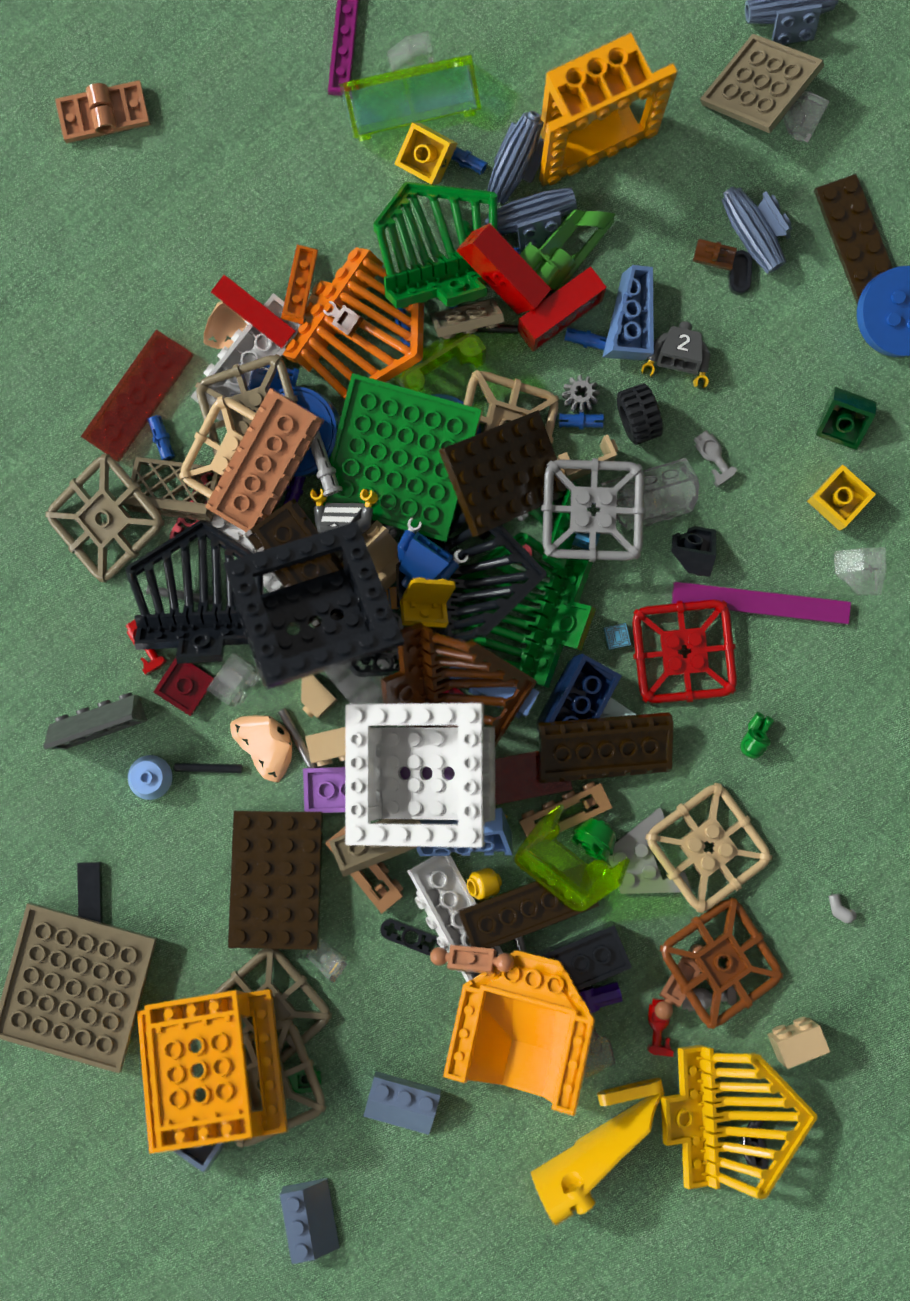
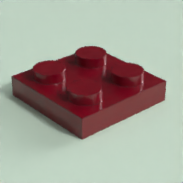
M175 658L153 692L184 713L192 716L216 679L192 663L177 664Z

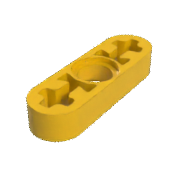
M652 1078L599 1091L597 1096L600 1106H609L662 1093L664 1088L661 1078Z

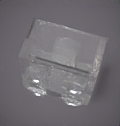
M232 653L206 690L227 705L236 707L237 704L241 705L248 696L246 691L250 686L254 687L261 677L254 665L241 656Z

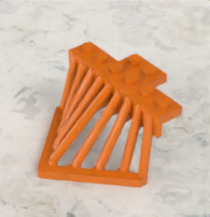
M358 247L349 253L347 261L336 272L332 283L321 280L314 286L312 294L307 301L304 316L306 321L299 326L297 334L293 340L288 342L286 350L282 354L286 359L300 364L308 372L314 368L344 399H346L348 390L319 362V358L321 356L325 358L349 381L353 372L327 349L329 344L371 375L369 378L387 382L423 359L424 303L419 302L404 308L411 313V317L368 291L367 288L372 287L385 296V286L374 278L379 275L384 279L387 274L386 270L382 268L384 263L370 250ZM359 299L368 300L411 328V333L360 302ZM329 301L338 304L340 310L345 305L351 310L365 314L410 343V347L363 319L359 325L360 328L405 355L398 360L394 359L356 332L352 337L346 335L331 324L335 318L325 315L323 310L329 313L333 311V305ZM336 333L346 336L388 366L378 370L335 337Z

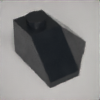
M693 526L688 528V531L684 534L678 532L672 535L671 552L688 573L697 576H711L716 559L715 529Z

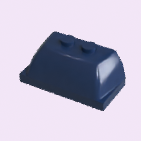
M584 654L573 657L567 663L537 720L538 732V723L600 718L622 675Z

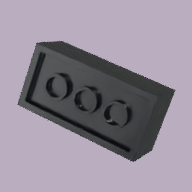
M612 921L533 953L537 956L560 961L578 991L632 968Z

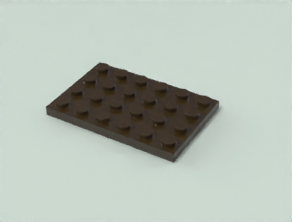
M539 410L439 450L473 537L544 505L546 464L557 460ZM555 475L553 479V501L565 496L567 489Z
M234 811L228 948L319 950L323 839L322 812Z

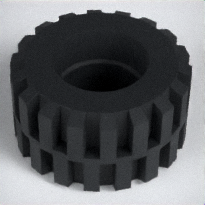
M645 383L617 393V407L627 436L635 445L662 436L663 421L660 409L653 392Z

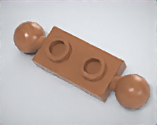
M694 944L690 947L689 952L695 953L704 946ZM682 956L677 964L688 982L701 972L692 958L688 959ZM671 974L659 994L665 1000L655 1006V1014L661 1020L669 1019L673 1014L672 1005L674 1004L679 1008L686 998V995L682 994L679 990L680 986L673 974Z
M450 945L449 953L442 947L434 948L430 953V959L434 965L441 966L448 962L447 968L449 970L493 974L494 966H497L502 972H508L514 966V959L510 954L502 953L496 957L497 951L489 948Z

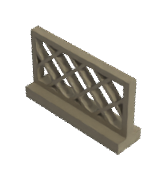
M136 457L131 479L134 483L137 482L139 485L143 483L147 491L144 492V495L155 506L160 515L212 522L214 513L205 507L206 504L198 503L195 499L201 493L195 491L191 494L187 488L188 485L180 480L179 473H181L183 463ZM141 464L150 465L153 469L143 477L139 473ZM193 464L190 470L204 467L205 465ZM165 467L171 468L173 473L162 479L158 472ZM211 471L209 473H214L213 478L205 486L214 491L219 482L220 474ZM156 474L160 482L149 488L145 481ZM204 474L192 477L195 480L198 479V481L204 485V483L200 479V477ZM177 477L181 484L170 491L166 483ZM164 485L168 493L161 498L155 497L153 492ZM185 488L189 496L182 501L177 500L174 495ZM134 495L123 504L128 511L149 514Z

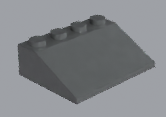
M126 693L118 696V701L111 703L110 700L98 703V708L90 710L87 707L77 710V715L75 716L63 715L55 718L56 722L48 726L43 745L44 749L65 750L147 721L140 697L132 695V693Z

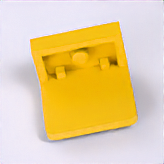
M423 577L412 579L400 600L402 625L411 626L420 622L426 627L446 628L448 625L446 603L456 588L455 582L446 579L431 580Z

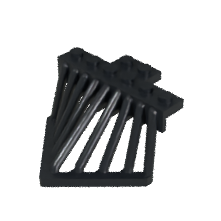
M463 513L452 522L449 536L466 522ZM502 525L489 530L496 537L495 539L462 550L458 553V558L463 560L467 555L469 558L497 547H505L511 555L464 566L459 565V568L450 578L513 563L521 564L527 571L471 580L449 578L448 581L455 582L456 588L454 591L520 581L526 582L524 584H512L511 586L470 593H452L446 603L448 616L446 628H428L434 633L461 641L484 638L546 576V571ZM467 529L454 538L448 537L447 542L425 537L453 556L455 552H449V550L473 536L470 529ZM400 562L396 564L397 608H401L400 600L407 589L401 584L406 575L399 570ZM512 595L509 599L499 598L463 607L451 606L452 604ZM498 609L494 614L483 613L481 615L461 619L458 621L451 619L454 617ZM484 623L480 628L478 626L473 630L459 634L452 633L454 630ZM435 643V645L449 647L443 644Z
M200 520L128 565L126 568L127 578L141 614L135 615L134 618L137 625L134 641L136 650L177 648V664L223 661L225 645L249 644L236 610L227 574V605L224 611L222 609L220 546L225 549V562L234 560V556L241 558L254 553L208 522ZM198 537L200 599L198 610L194 612L189 546L190 542ZM207 538L211 540L210 544L212 549V611H209ZM178 549L181 550L185 600L183 613H180L172 563V553ZM163 560L170 604V613L167 614L164 612L154 572V565ZM144 571L155 614H150L137 575ZM263 575L254 577L259 594H264Z

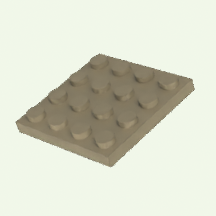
M752 34L700 98L703 106L771 133L823 69L824 62L822 59Z

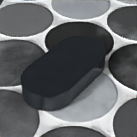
M738 250L734 257L732 269L729 271L728 287L733 294L743 295L751 286L752 257L747 251Z

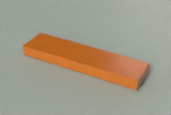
M298 244L296 246L281 315L283 320L303 324L318 254L317 249Z

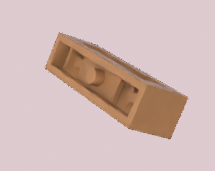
M594 781L583 785V790L576 794L574 790L562 795L563 800L557 803L551 800L541 805L543 809L536 813L532 809L522 814L523 819L519 820V823L530 846L611 809V803L602 784H595ZM591 795V798L582 801L585 809L593 805L598 806L587 812L582 810L550 825L551 829L540 834L537 833L548 826L544 819L537 823H534V820L556 814L579 803V799Z
M346 826L325 842L331 851L329 841L345 835ZM379 862L369 866V868L378 880L382 879L389 888L387 890L382 882L374 888L382 897L381 899L371 888L373 884L361 870L350 875L382 914L403 897L404 894L401 891L404 888L396 878L392 881L387 874L390 872L383 862Z

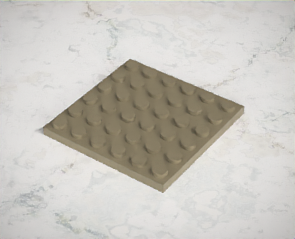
M27 903L0 1000V1039L112 1072H122L157 938L37 904Z

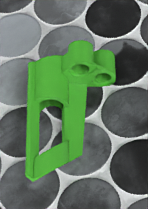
M573 210L540 249L531 245L532 242H530L520 256L551 288L549 293L553 294L568 282L612 226L615 213ZM578 226L597 227V230L579 252L570 256L561 249Z

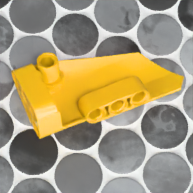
M664 1092L646 1097L579 1138L569 1149L531 1171L536 1190L555 1226L573 1216V1211L575 1210L578 1214H583L594 1207L596 1202L590 1191L629 1151L651 1132L654 1113Z

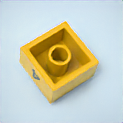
M412 122L394 164L431 185L440 184L458 143L422 123Z
M842 464L816 490L807 502L840 531L847 527L876 494Z

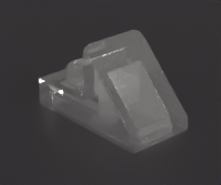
M320 938L319 950H310L306 956L332 982L336 981L347 966L345 962L347 958Z

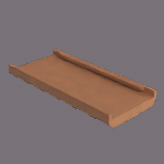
M270 388L205 507L245 532L271 515L325 419L318 417L278 393L275 389Z

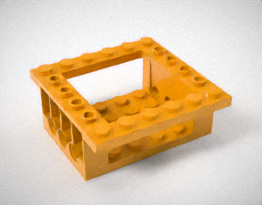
M629 33L547 72L541 114L544 124L540 134L542 139H544L539 176L542 186L547 184L554 185L566 175L573 176L587 165L588 167L594 166L600 159L616 155L620 149L625 147L631 148L643 138L650 139L654 137L659 131L676 78L677 69L672 63L652 73L632 33ZM647 98L641 121L638 124L629 106L635 100Z
M272 989L249 993L234 990L145 1005V1010L137 1011L149 1154L288 1132ZM253 1017L263 1111L251 1112L241 1021V1018ZM195 1039L200 1040L202 1048L198 1053H194L191 1050V1043ZM198 1063L204 1067V1073L199 1078L193 1074V1068ZM199 1088L205 1089L207 1094L203 1102L197 1101L195 1093Z

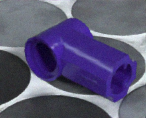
M617 981L598 987L589 986L578 991L591 1013L600 1010L601 1007L623 1001Z

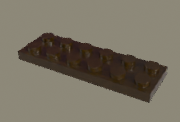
M857 174L819 186L815 188L814 194L858 305L860 295L866 285L874 277L893 267Z
M584 863L460 909L457 912L470 947L490 949L599 906L586 867Z

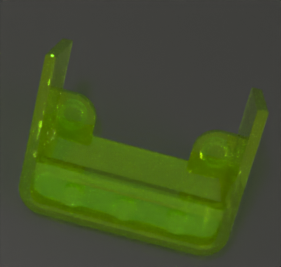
M560 804L537 823L517 850L514 861L517 866L568 907L581 912L622 885L630 860L625 858L613 868L602 860H594L586 864L555 838L560 831L558 820L564 809V806Z

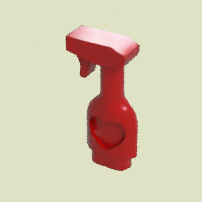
M135 620L126 625L128 629L126 633L133 644L137 632ZM145 649L151 659L150 662L143 657L141 658L144 665L142 671L145 675H149L159 669L167 661L164 657L159 656L155 649Z
M652 998V1004H649L648 1023L653 1029L652 1044L647 1046V1051L653 1055L673 1057L674 1051L670 1048V1038L667 1037L664 1046L661 1045L662 1031L669 1025L670 1018L661 1020L655 1014V1006L665 999Z

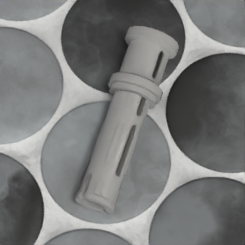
M318 431L310 448L318 468L317 478L321 480L324 488V497L343 491V488L338 484L335 475L337 471L334 467H331L320 432Z

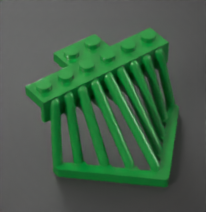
M405 182L373 223L374 233L377 235L387 274L384 277L385 297L396 308H406L411 304L424 303L436 297L446 307H455L460 303L476 301L478 298L487 296V288L484 286L487 282L454 250L438 198L450 201L460 246L467 237L459 201H466L471 204L473 231L482 227L480 203L489 204V223L498 231V195L496 193L414 182ZM418 196H425L430 200L448 259L438 249ZM411 206H412V208H413V211H414V213H415V216H416V218H417V221H418V223H419V225H420V228H421V230H422V233H423V235H424V238H425V240H426V243H427V245H428V247H429V250H430V252H431V255H432V257H433V260L429 257V255H428V253H427V250H426V247H425V245H424L423 239H422V237H421L419 228H418V226H417L416 220H415L414 215H413V212H412V210H411ZM403 213H404L405 219H406V221H407L409 230H410V232H411L412 238H413V240H414L415 246H416V248H417L418 254H419V256H420L422 265H421V264L418 262V260H417V257H416V254H415V251H414V248H413V245H412V242H411V239H410V236H409V233H408V230H407V226H406V223H405V220H404V217H403ZM396 224H397V227H398V230H399V234H400V237H401V240H402V243H403V246H404V249H405V252H406V255H407V258H408V261H409V264H410L411 269L407 268V265H406V262H405V258H404V254H403L402 247H401V243H400V240H399V236H398ZM386 228L388 229L399 273L395 272L385 234Z
M520 532L513 537L521 546L527 544L541 555H544L543 544L527 533ZM498 547L476 563L509 556L511 553L505 547ZM534 559L546 571V576L551 579L549 583L541 580L535 586L545 591V596L529 592L524 599L539 604L541 607L537 609L518 603L512 610L535 618V623L509 614L502 620V622L531 631V635L520 634L500 626H496L490 632L527 645L526 648H517L486 637L471 639L468 642L474 641L482 647L522 658L521 662L518 663L506 659L503 660L534 678L537 685L549 688L563 646L582 651L596 608L579 603L593 562H589L587 559H567L564 569L561 570L555 567L551 569ZM510 565L496 568L506 574L523 572ZM487 570L456 576L452 579L471 580L492 576L485 574L484 572ZM506 583L493 586L496 588L511 586L512 584ZM472 588L453 591V593H470L482 590ZM503 597L488 598L483 600L493 601ZM470 601L455 604V606L463 607L478 603ZM494 609V610L479 612V614H483V613H491V614H494L497 610ZM472 614L459 616L460 620L472 617ZM484 623L466 627L464 631L473 630L478 626L480 628Z

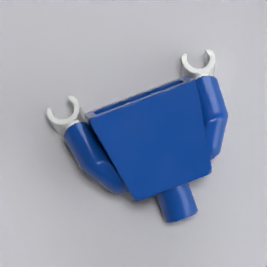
M410 518L408 520V530H405L398 543V561L401 563L399 570L406 575L401 584L407 588L412 579L419 577L431 580H448L459 568L458 564L468 560V555L463 560H460L458 558V553L462 550L460 549L452 556L418 532L421 529V521L418 527H411L410 524L413 518Z

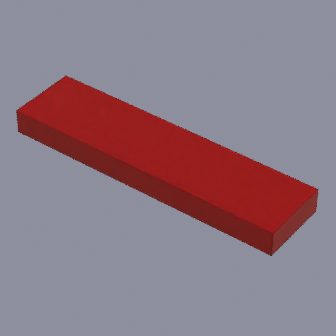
M225 274L211 291V294L281 349L284 348L296 332Z

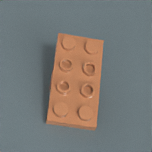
M140 80L111 87L103 83H95L89 85L84 93L55 99L62 134L66 143L150 125Z

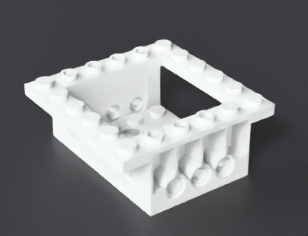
M484 703L346 704V845L484 847V823L495 820V727H484ZM371 725H458V727L371 728ZM403 767L409 768L411 772L407 780L403 779L400 775ZM425 767L431 768L433 773L429 780L424 779L422 776V770ZM447 767L453 768L455 772L451 780L446 779L444 776V770ZM379 819L459 820V825L371 823V821Z

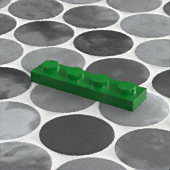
M572 482L575 486L581 487L575 482ZM568 488L566 489L561 506H570L571 492ZM558 513L552 529V544L570 528V513ZM573 533L557 549L571 550L576 533ZM545 553L542 557V560L558 570L564 569L567 561L564 558L547 556Z

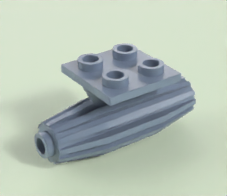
M746 0L745 16L748 24H775L771 41L785 45L813 40L820 14L834 10L839 0Z
M535 111L524 112L517 123H511L495 157V165L487 191L498 195V203H506L522 179L532 183L541 165L544 139L540 137L544 122L541 119L542 116Z
M731 187L723 193L724 198L721 200L730 223L751 257L767 274H770L786 263L777 237L785 236L786 239L791 237V222L785 213L780 214V205L774 195L769 196L767 191L762 193L763 199L757 207L741 188L735 189V187Z
M572 188L540 192L512 201L498 208V232L501 235L518 233L521 253L530 242L536 248H541L561 225V217L573 212V210H577V203ZM489 213L487 214L488 219L484 220L485 225L489 224Z

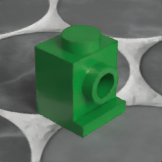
M313 1066L319 1084L322 1085L321 1071H317L316 1066ZM304 1069L288 1076L293 1091L298 1094L313 1092L309 1082L302 1080V1076L306 1074Z

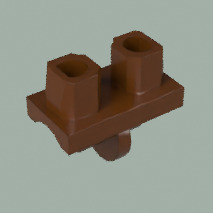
M698 239L693 262L731 271L737 248L723 245L718 241L715 243Z

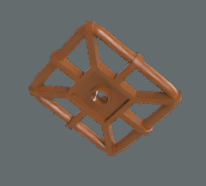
M733 897L721 901L700 917H694L691 919L690 924L669 937L663 946L660 945L663 960L678 982L679 990L682 994L686 995L699 1018L710 1029H715V1027L724 1024L743 1009H749L753 1006L754 1001L774 988L780 982V979H783L784 975L779 963L764 941L763 933L757 930L744 907ZM727 909L724 932L713 940L704 924ZM736 913L751 936L750 939L740 946L732 935ZM696 930L699 931L707 944L695 953L672 948ZM756 944L772 971L752 966L744 952ZM671 954L694 959L702 973L688 982ZM720 957L727 959L725 968L718 965ZM750 972L771 977L749 994L746 993L739 982L740 979ZM704 980H707L713 990L709 1015L693 991V988ZM733 986L740 997V1001L718 1016L722 992Z

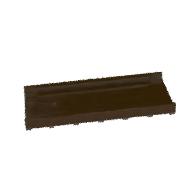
M293 498L244 535L255 550L260 552L318 534V530L295 498ZM331 553L274 571L273 574L285 588L344 569V565L335 553ZM335 612L331 615V618L335 621H339L344 617L340 612ZM318 619L310 621L314 628L322 624Z
M666 712L538 723L539 777H537L539 783L670 772L672 770L674 722L672 715Z

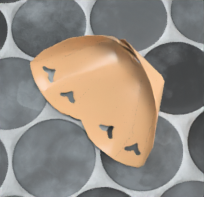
M222 301L218 302L207 321L203 343L216 349H223L224 346L229 348L234 341L228 339L225 342L227 336L232 338L238 329L243 331L248 324ZM213 336L217 342L209 340V338Z
M263 715L242 716L233 720L230 724L232 737L243 750L251 755L254 765L261 776L272 782H280L286 774L292 758V741L286 727L274 718ZM235 724H237L238 726H240L238 733H237V727L235 726ZM277 727H280L284 734H280L277 731ZM242 739H248L249 745H247L246 741H243ZM259 759L261 761H264L263 767L262 764L259 762ZM275 772V775L277 777H275L274 775H270L268 773Z

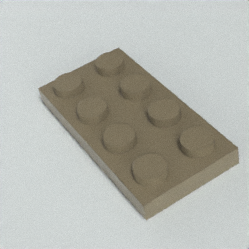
M382 819L375 822V824H421L419 819ZM346 834L329 841L343 877L419 847L346 845Z

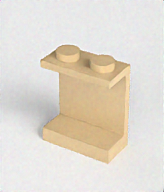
M605 435L600 444L604 456L599 457L598 461H614L617 456L618 447L614 439L610 440L609 435ZM567 452L558 455L557 460H570ZM560 469L570 481L591 473V469Z
M375 521L371 524L370 529L362 535L384 591H386L396 581V564L399 562L398 543L388 533L389 530L379 521Z

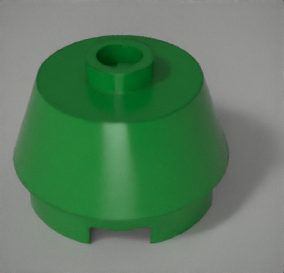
M590 818L574 830L575 834L571 841L575 846H578L580 843L581 847L586 850L585 853L599 861L601 859L606 861L609 856L613 855L617 835L606 822Z

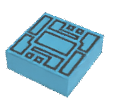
M626 623L604 628L608 650L631 645Z

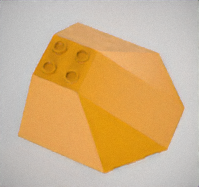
M515 950L510 953L514 959V966L510 971L502 972L497 966H494L493 974L481 973L463 984L443 1077L462 1083L470 1080L505 1085L542 1096L553 1103V1110L575 1116L595 1019L560 961Z

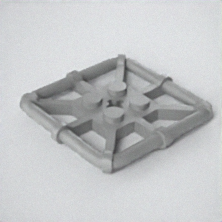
M592 458V461L555 460L546 464L544 505H541V511L543 512L544 553L555 558L589 559V562H595V560L627 561L634 558L638 559L641 556L640 552L643 546V515H646V508H644L643 467L632 462L598 461V458ZM560 469H591V487L575 486ZM598 470L630 471L613 488L597 487ZM554 475L571 492L570 506L553 505ZM635 476V508H618L617 492ZM592 504L600 509V512H596L595 516H591V512H587V508H590ZM552 513H570V528L552 544ZM616 515H634L633 546L616 529ZM573 533H589V550L557 548ZM596 534H611L627 552L596 551Z

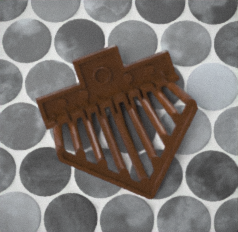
M420 622L400 629L404 638V645L398 647L400 671L381 679L383 704H447L455 702L503 706L504 710L498 717L484 715V724L495 727L496 747L535 686L536 680L474 641L465 642L434 633ZM435 643L443 644L449 647L435 645ZM443 666H450V667H459V668H441V667H443ZM447 677H461V678H487V679H445V678H447ZM452 688H517L513 696L508 698L443 693ZM406 725V728H420V727H458V726H456V725Z

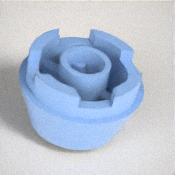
M146 755L138 758L131 765L128 772L130 789L142 799L153 800L160 798L169 790L172 783L170 766L164 759L155 755Z

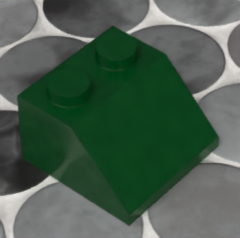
M835 387L825 406L815 435L857 450L876 415L877 402Z

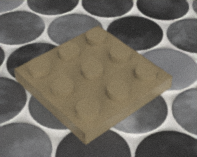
M493 298L430 313L438 337H443V339L453 338L456 336V333L460 332L465 334L474 333L477 331V328L485 326L486 328H495L499 326V323L504 322L503 313Z

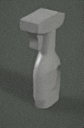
M706 430L694 439L697 450L703 458L713 461L722 472L720 475L715 469L711 471L715 478L714 485L719 487L732 478L737 469L735 467L729 468L721 456L722 447L713 434H709Z
M731 986L725 990V993H722L721 1002H728L731 1006L736 1003V990ZM704 988L693 989L703 1007L708 1009L711 1006L713 993ZM686 997L681 1004L682 1009L695 1011Z

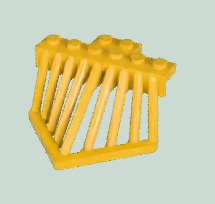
M703 1045L678 1048L680 1094L661 1097L663 1144L667 1146L682 1144L684 1188L690 1190L710 1186L714 1189H720V1183L757 1199L767 1198L816 1122L817 1114L760 1054L714 1053V1048ZM717 1062L749 1063L756 1069L714 1067V1064ZM718 1077L765 1078L769 1083L715 1082V1079ZM732 1091L775 1094L779 1092L784 1098L716 1096V1093ZM724 1106L794 1108L797 1112L716 1110V1108ZM731 1120L798 1122L795 1128L789 1131L717 1125L719 1122ZM738 1136L785 1140L786 1142L781 1150H773L718 1141V1138ZM718 1152H732L773 1159L774 1161L768 1169H760L720 1157ZM719 1167L757 1177L761 1181L757 1187H754L719 1172Z

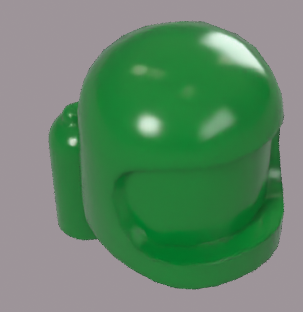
M756 712L748 723V731L740 742V749L748 758L757 759L761 757L771 744L770 739L766 735L774 723L771 717H764L762 713Z

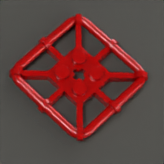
M714 599L692 602L680 600L673 604L645 606L633 612L632 626L635 645L633 657L636 659L639 691L645 703L657 704L687 701L689 703L697 699L724 697L736 692L737 674L734 655L736 644H733L731 616L727 602ZM716 608L700 628L685 629L684 611ZM677 612L679 630L663 631L646 615ZM721 613L724 645L707 646L705 631ZM641 621L660 635L661 651L644 653ZM682 645H686V648L691 651L687 654V658H683V655L678 653V650L682 649ZM725 650L728 682L709 668L707 652ZM662 657L663 673L648 690L645 658ZM705 672L724 688L692 691L690 673ZM683 674L685 692L653 695L669 675Z

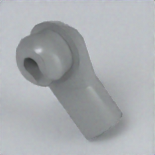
M840 894L828 895L834 917L844 923H852L857 918L855 910L842 906Z

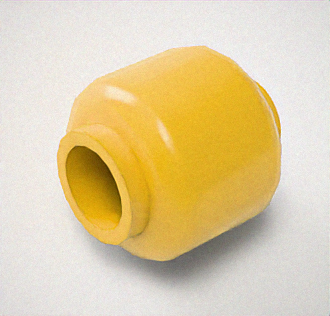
M491 868L474 871L467 880L469 894L478 900L496 896L502 885L500 875Z

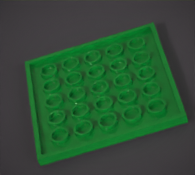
M352 373L336 434L335 446L330 458L331 467L336 469L335 475L343 491L327 496L323 506L326 503H365L360 497L361 491L366 489L370 495V491L373 490L378 496L377 502L371 506L373 508V521L408 530V520L413 518L410 524L413 528L418 527L421 521V529L418 531L420 534L447 542L458 498L439 450L475 436L483 410Z

